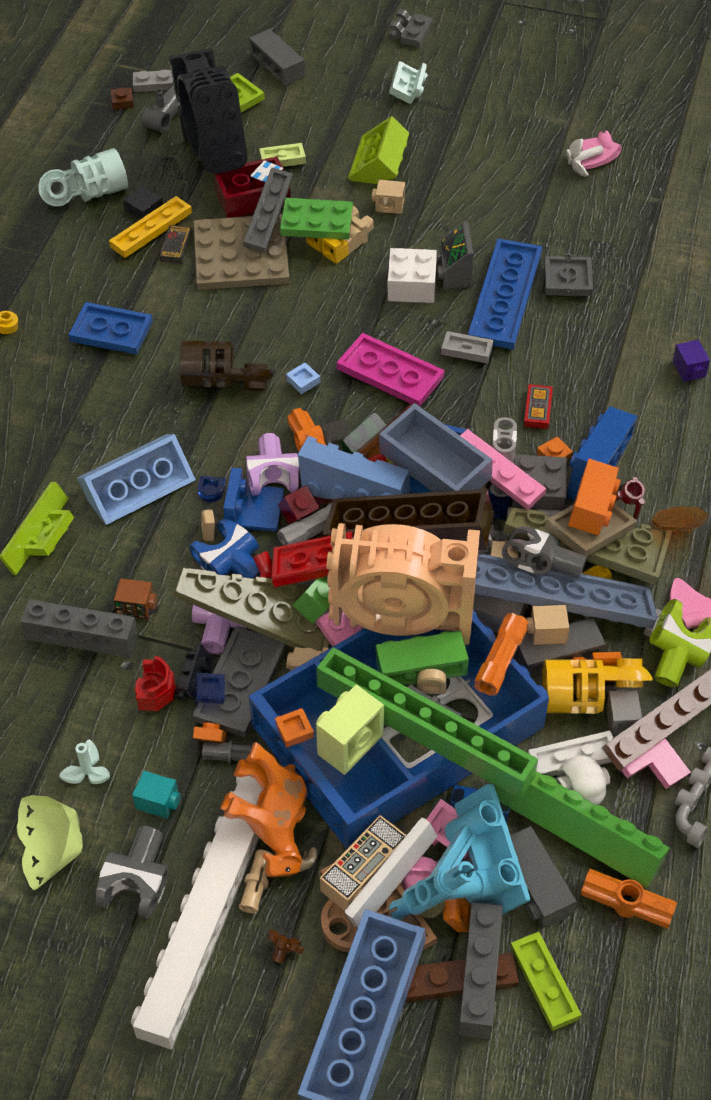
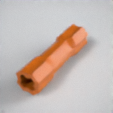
M514 613L506 614L490 653L474 680V687L479 692L489 696L497 695L505 678L506 670L528 629L527 625L529 622L523 616Z

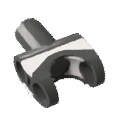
M525 526L517 527L512 532L510 540L502 548V556L507 563L539 575L545 574L551 569L579 579L587 558L586 555L562 548L560 541L554 535ZM517 533H525L529 537V541L515 539V535ZM512 546L521 553V557H511L508 554L507 548Z
M150 826L139 827L128 856L109 852L100 872L97 885V907L106 908L118 893L132 890L137 892L141 898L138 916L144 919L151 917L162 897L169 874V867L167 865L154 862L163 839V834Z

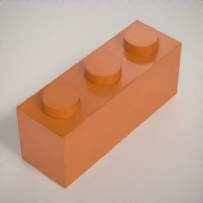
M588 459L568 526L598 536L602 526L608 527L612 515L611 511L616 500V493L621 481L616 478L619 468Z

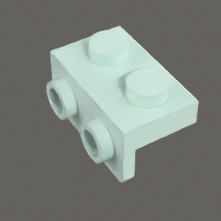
M399 61L395 68L389 93L409 104L413 102L415 97L419 98L424 89L421 85H423L427 77V73H425L427 64L422 63L419 70H416Z

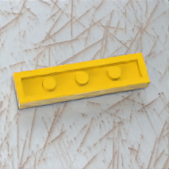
M175 196L110 239V248L124 258L128 257L171 228L170 226H174L192 214L191 206Z

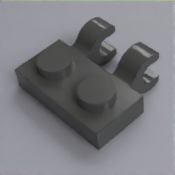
M399 9L396 16L402 19L398 18L397 21L391 22L389 28L395 30H391L389 37L400 39L401 44L420 48L432 26L433 18L415 13L413 16H410L406 10Z

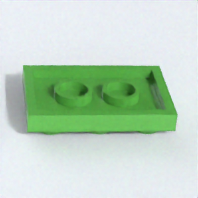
M285 198L280 234L281 236L349 240L353 202Z

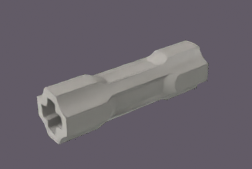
M332 503L318 512L280 529L277 535L281 544L284 546L307 541L324 532Z

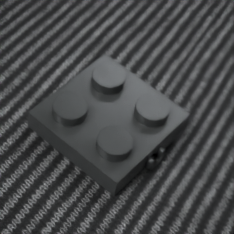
M566 253L563 256H545V295L592 296L591 257H575L570 253Z

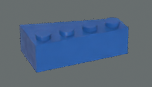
M609 406L605 414L599 415L595 427L592 426L588 433L587 440H582L578 453L574 452L571 458L570 467H573L566 498L575 501L588 459L616 467L619 458L622 457L632 438L638 416Z

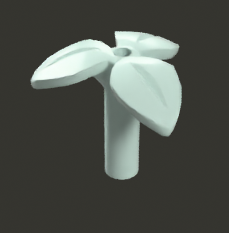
M90 739L85 744L79 743L75 747L80 767L69 766L59 774L61 780L71 784L82 782L85 775H88L91 784H100L110 778V773L105 767H93L99 760V752Z

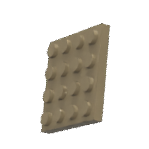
M280 214L266 253L244 247V240L253 216L194 220L197 290L290 284L286 238L280 234L283 214Z

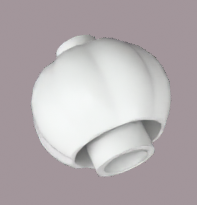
M581 755L563 762L557 771V778L555 780L563 787L579 792L589 802L599 805L606 795V785L610 783V776L607 769L601 768L594 759Z

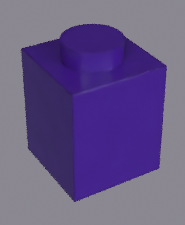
M694 340L676 344L673 363L683 382L706 377L710 359L700 341Z

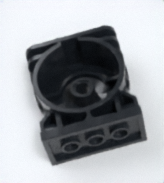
M212 48L170 56L169 62L183 141L190 144L195 158L201 160L205 169L212 174L242 168L248 160L238 90L231 81L228 71L224 66H215Z

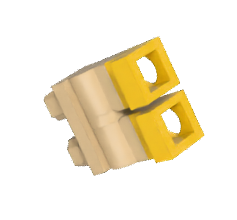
M353 206L349 240L306 237V243L320 253L322 252L324 256L337 264L361 244H365L368 241V233L374 228V222L368 215L359 219V211Z

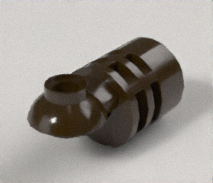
M183 340L181 344L180 379L182 387L232 388L233 383H244L245 390L264 391L266 390V384L274 377L276 372L267 369L266 364L260 363L244 364V368L241 369L234 368L233 345H231L230 341ZM207 355H209V360H208V370H209V373H207Z

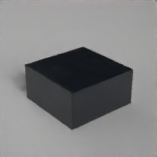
M142 185L123 199L124 209L141 220L162 206L163 198Z

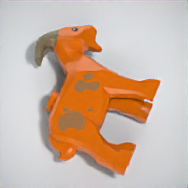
M255 742L252 744V750L246 760L241 759L238 762L233 776L239 778L250 776L258 782L263 790L259 794L256 805L229 792L225 795L220 809L225 811L223 816L226 818H239L246 821L252 831L275 852V855L263 854L267 862L265 871L267 876L287 877L311 868L317 857L315 847L309 850V854L307 851H304L301 857L293 836L295 824L301 821L306 812V807L303 804L307 796V787L302 776L295 771L294 765L282 767L277 763L272 754Z

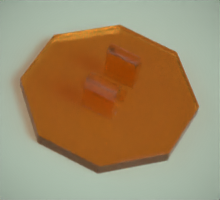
M677 506L659 511L652 519V524L660 530L672 531L678 536L679 531L691 532L693 528L701 527L709 518V514L700 507Z

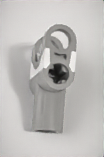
M502 417L494 422L492 448L514 464L517 424L511 418ZM509 425L511 429L503 430L499 426ZM490 481L491 493L498 497L508 496Z

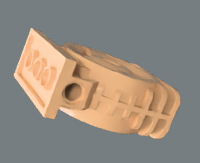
M339 523L338 529H332L331 546H333L332 552H328L327 569H329L327 586L329 587L328 603H330L329 619L333 620L334 625L340 626L342 612H344L350 619L351 627L357 628V625H360L377 633L394 636L418 635L433 629L461 631L464 644L469 645L480 531L468 530L467 541L441 540L427 531L405 525H379L363 530L362 525H356L354 537L350 540L346 539L345 524Z

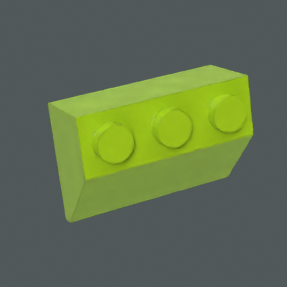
M390 116L362 135L348 179L378 184L379 180L392 181L398 175V168L403 159L404 149L407 146L409 132L393 116Z

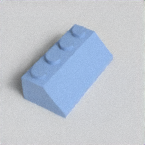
M175 434L161 436L77 477L88 502L105 525L196 480Z

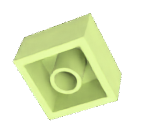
M357 684L349 692L345 691L342 693L336 705L329 712H323L316 722L318 755L345 775L383 736L384 704Z

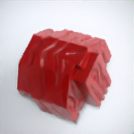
M154 656V660L143 659V678H138L135 685L138 709L142 711H159L173 701L176 685L173 672L160 656Z

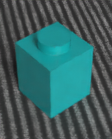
M143 770L132 797L135 809L168 819L171 810H176L178 807L181 793L178 792L176 780Z

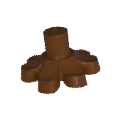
M268 930L267 938L276 947L271 958L274 961L283 963L287 953L296 952L302 954L305 948L300 945L301 941L298 939L290 938L288 940V937L279 934L277 931Z

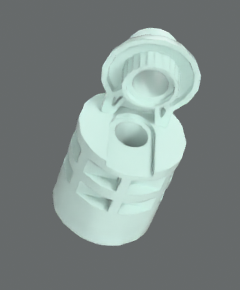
M113 148L96 153L93 157L87 156L80 161L74 160L71 162V169L69 170L55 169L44 173L39 181L38 188L41 198L47 204L63 206L73 196L80 195L83 201L87 202L94 197L100 198L104 194L110 195L128 188V180L123 162L117 150ZM58 181L60 190L53 194L51 185L53 182Z

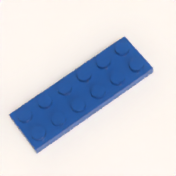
M497 239L468 335L493 340V346L514 350L542 254V246Z

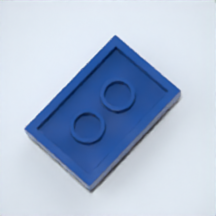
M85 302L69 333L70 342L137 355L152 325L153 318L151 314Z

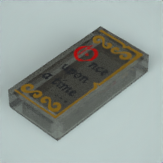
M169 225L159 255L160 262L183 263L192 235L191 227Z

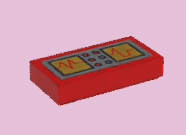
M528 384L524 419L525 427L549 428L553 387Z

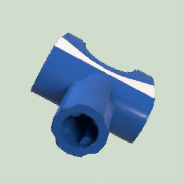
M227 518L217 523L219 532L225 538L223 542L217 545H207L203 542L194 541L189 545L191 555L203 570L215 571L219 575H227L232 571L235 574L242 575L243 578L252 579L261 575L251 556L259 549L256 539L243 527Z

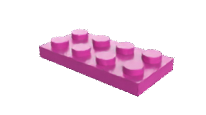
M364 333L358 337L337 361L338 370L410 404L415 403L419 407L441 382L445 370Z

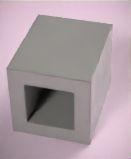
M626 689L609 691L606 710L609 729L612 735H619L642 718L638 690L628 691Z

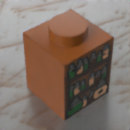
M120 578L114 597L116 613L148 620L151 609L155 610L157 605V594L153 592L152 582Z

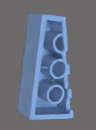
M308 436L298 453L302 487L307 485L313 497L335 499L409 494L411 491L409 470L378 459L375 462L367 460L363 457V454L355 451L353 454L338 450L339 446L331 443L328 446L317 443V438Z

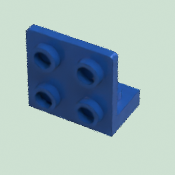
M231 468L224 503V517L244 529L275 532L278 529L281 512L278 504L283 499L284 489L263 486L260 495H252L247 485V479H243L242 468Z

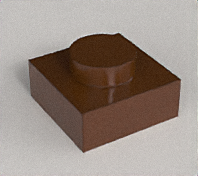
M131 87L111 90L113 110L134 107Z

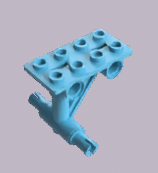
M486 784L455 804L458 817L448 822L445 827V835L447 840L450 841L449 846L430 876L406 889L402 898L391 902L389 911L397 908L396 911L390 913L392 918L402 920L410 914L419 915L443 901L464 897L470 903L476 902L503 906L502 915L530 901L528 888L493 784ZM467 850L469 851L472 864L468 861L461 862Z

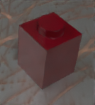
M307 485L285 496L278 504L289 525L314 514L319 509Z

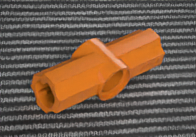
M301 408L292 410V413L287 416V422L294 434L297 450H301L308 436L317 438V443L326 445L321 427L314 425L308 412L303 411Z
M589 869L580 894L613 907L617 914L622 917L630 918L636 916L667 929L677 902L644 890L641 884L635 880L621 881ZM622 896H631L635 901H626Z

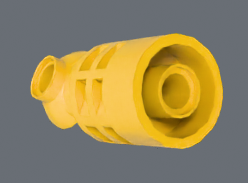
M618 658L617 666H603L602 660L544 659L542 687L546 690L549 697L546 713L599 714L603 712L605 680H616V687L637 688L643 687V681H651L653 679L648 670L642 666V659ZM573 673H575V679H574V694H575V700H573Z

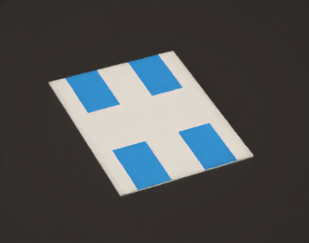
M263 161L251 174V177L266 182L271 167L279 170L283 168Z

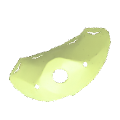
M31 795L21 799L18 810L17 833L19 839L26 847L22 857V867L29 886L36 890L82 853L83 840L78 814L75 809L47 796ZM27 805H29L30 808L34 810V812H32L29 817H27V813L29 812ZM27 826L34 828L30 836L28 835L29 830L26 828ZM32 856H35V858L39 860V862L34 867H32L34 861L32 860ZM36 877L44 878L41 884H39V880Z

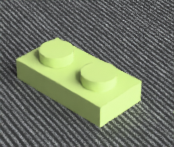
M302 143L259 148L261 160L277 156L282 167L306 164Z

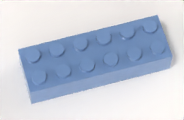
M367 909L364 910L298 1091L300 1100L372 1099L426 942L424 928Z

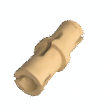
M257 850L255 852L251 871L249 874H246L244 880L246 887L239 904V909L247 913L256 914L258 912L263 890L268 887L269 881L265 873L267 862L263 854H273L265 850Z

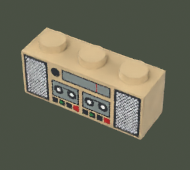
M380 815L320 877V891L345 911L407 835Z

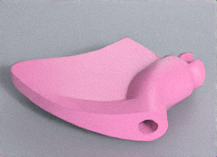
M605 130V133L600 131L597 138L583 140L582 151L599 145L604 150L603 154L581 161L586 170L604 165L617 158L621 153L622 146L612 141L611 135L607 130Z
M674 579L669 601L677 599L682 602V620L686 629L698 628L704 618H711V599L699 594L682 579Z

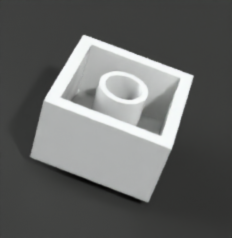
M390 248L388 301L434 303L437 250Z

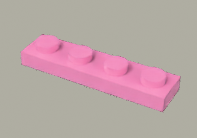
M467 429L460 435L493 459L492 478L489 481L524 508L529 510L545 495L546 488L470 430Z

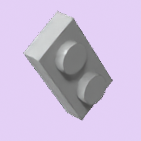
M171 70L133 72L134 92L169 90L173 85Z
M447 331L441 347V355L488 363L493 348V340Z

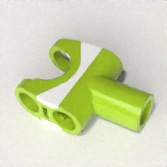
M672 599L665 605L650 635V643L664 650L654 679L658 683L672 688L678 687L686 663L695 668H700L705 664L711 652V618H704L698 628L690 632L683 624V604L677 599Z

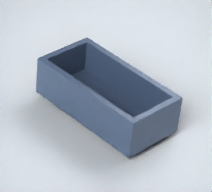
M415 403L379 433L380 453L397 466L409 470V475L432 492L478 490L492 478V458Z

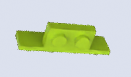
M50 482L0 554V560L13 575L18 574L30 555L49 556L74 519L69 510H61L69 498L57 482Z

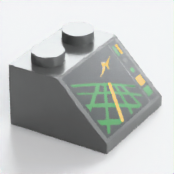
M463 221L439 240L436 264L440 263V266H437L438 280H442L443 289L471 288L473 249L468 221Z

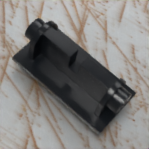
M198 644L197 650L191 649L185 656L181 672L184 675L189 674V676H180L175 689L176 699L184 702L187 698H191L198 705L206 688L207 679L213 666V658L202 644Z

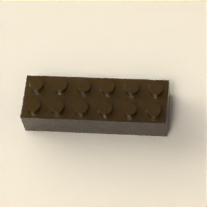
M488 489L335 498L332 501L323 537L331 536L332 529H338L339 523L345 524L346 532H352L353 537L356 525H362L363 530L379 525H405L427 531L441 540L467 541L468 530L480 531L478 550H487L494 512Z

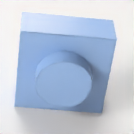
M303 363L286 374V381L300 394H303L320 383V376L310 366Z

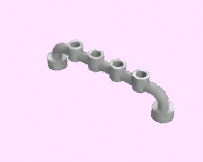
M710 746L702 758V762L706 766L703 770L699 768L693 770L689 778V783L693 785L689 792L682 789L675 801V805L679 806L675 816L676 825L683 834L688 836L686 843L696 848H699L705 839L708 827L697 821L692 826L687 821V817L690 812H693L701 794L707 790L711 782Z

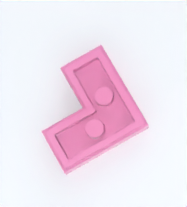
M666 739L660 741L621 770L628 779L649 766L665 789L691 773Z

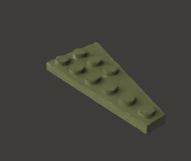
M512 508L503 532L512 534L517 527L525 526L552 534L544 527L546 520L550 516H546L542 511ZM641 524L640 528L635 527L633 530L587 556L586 561L656 585L673 528L664 527L663 531L652 530L650 525ZM517 533L515 535L516 537L529 540L525 533ZM558 538L562 548L573 551Z
M183 568L179 572L172 593L174 597L293 648H313L316 651L322 652L323 647L328 648L329 641L316 624V621L312 624L292 606L309 585L293 583L274 587L272 578H243L239 574L227 576L216 574L215 571ZM328 608L321 616H323V615H325L326 613H328V612H329V608Z

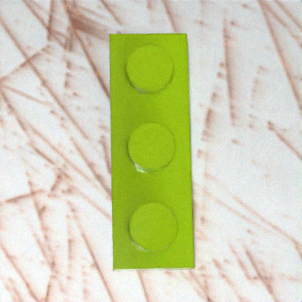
M540 932L512 942L510 948L551 1031L580 1020L581 1013Z

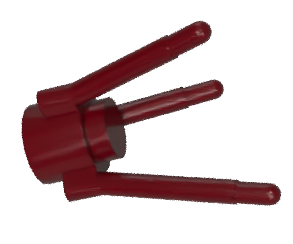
M633 477L628 482L619 486L618 489L620 491L616 494L615 502L622 500L625 504H635L633 518L638 520L641 507L645 503V500L642 498L645 488L636 477Z

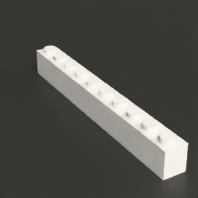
M250 776L236 777V789L234 792H230L256 805L259 794L263 790L261 786ZM219 816L214 829L216 835L213 842L209 841L205 847L203 859L205 860L202 867L197 868L192 878V885L194 886L191 893L184 896L180 907L181 916L178 922L174 921L171 925L168 939H170L166 950L162 949L156 962V967H158L154 978L150 977L144 989V996L146 997L141 1007L137 1006L133 1013L131 1025H133L136 1038L171 1050L173 1048L259 840V837L252 831L247 822L239 818L229 819Z

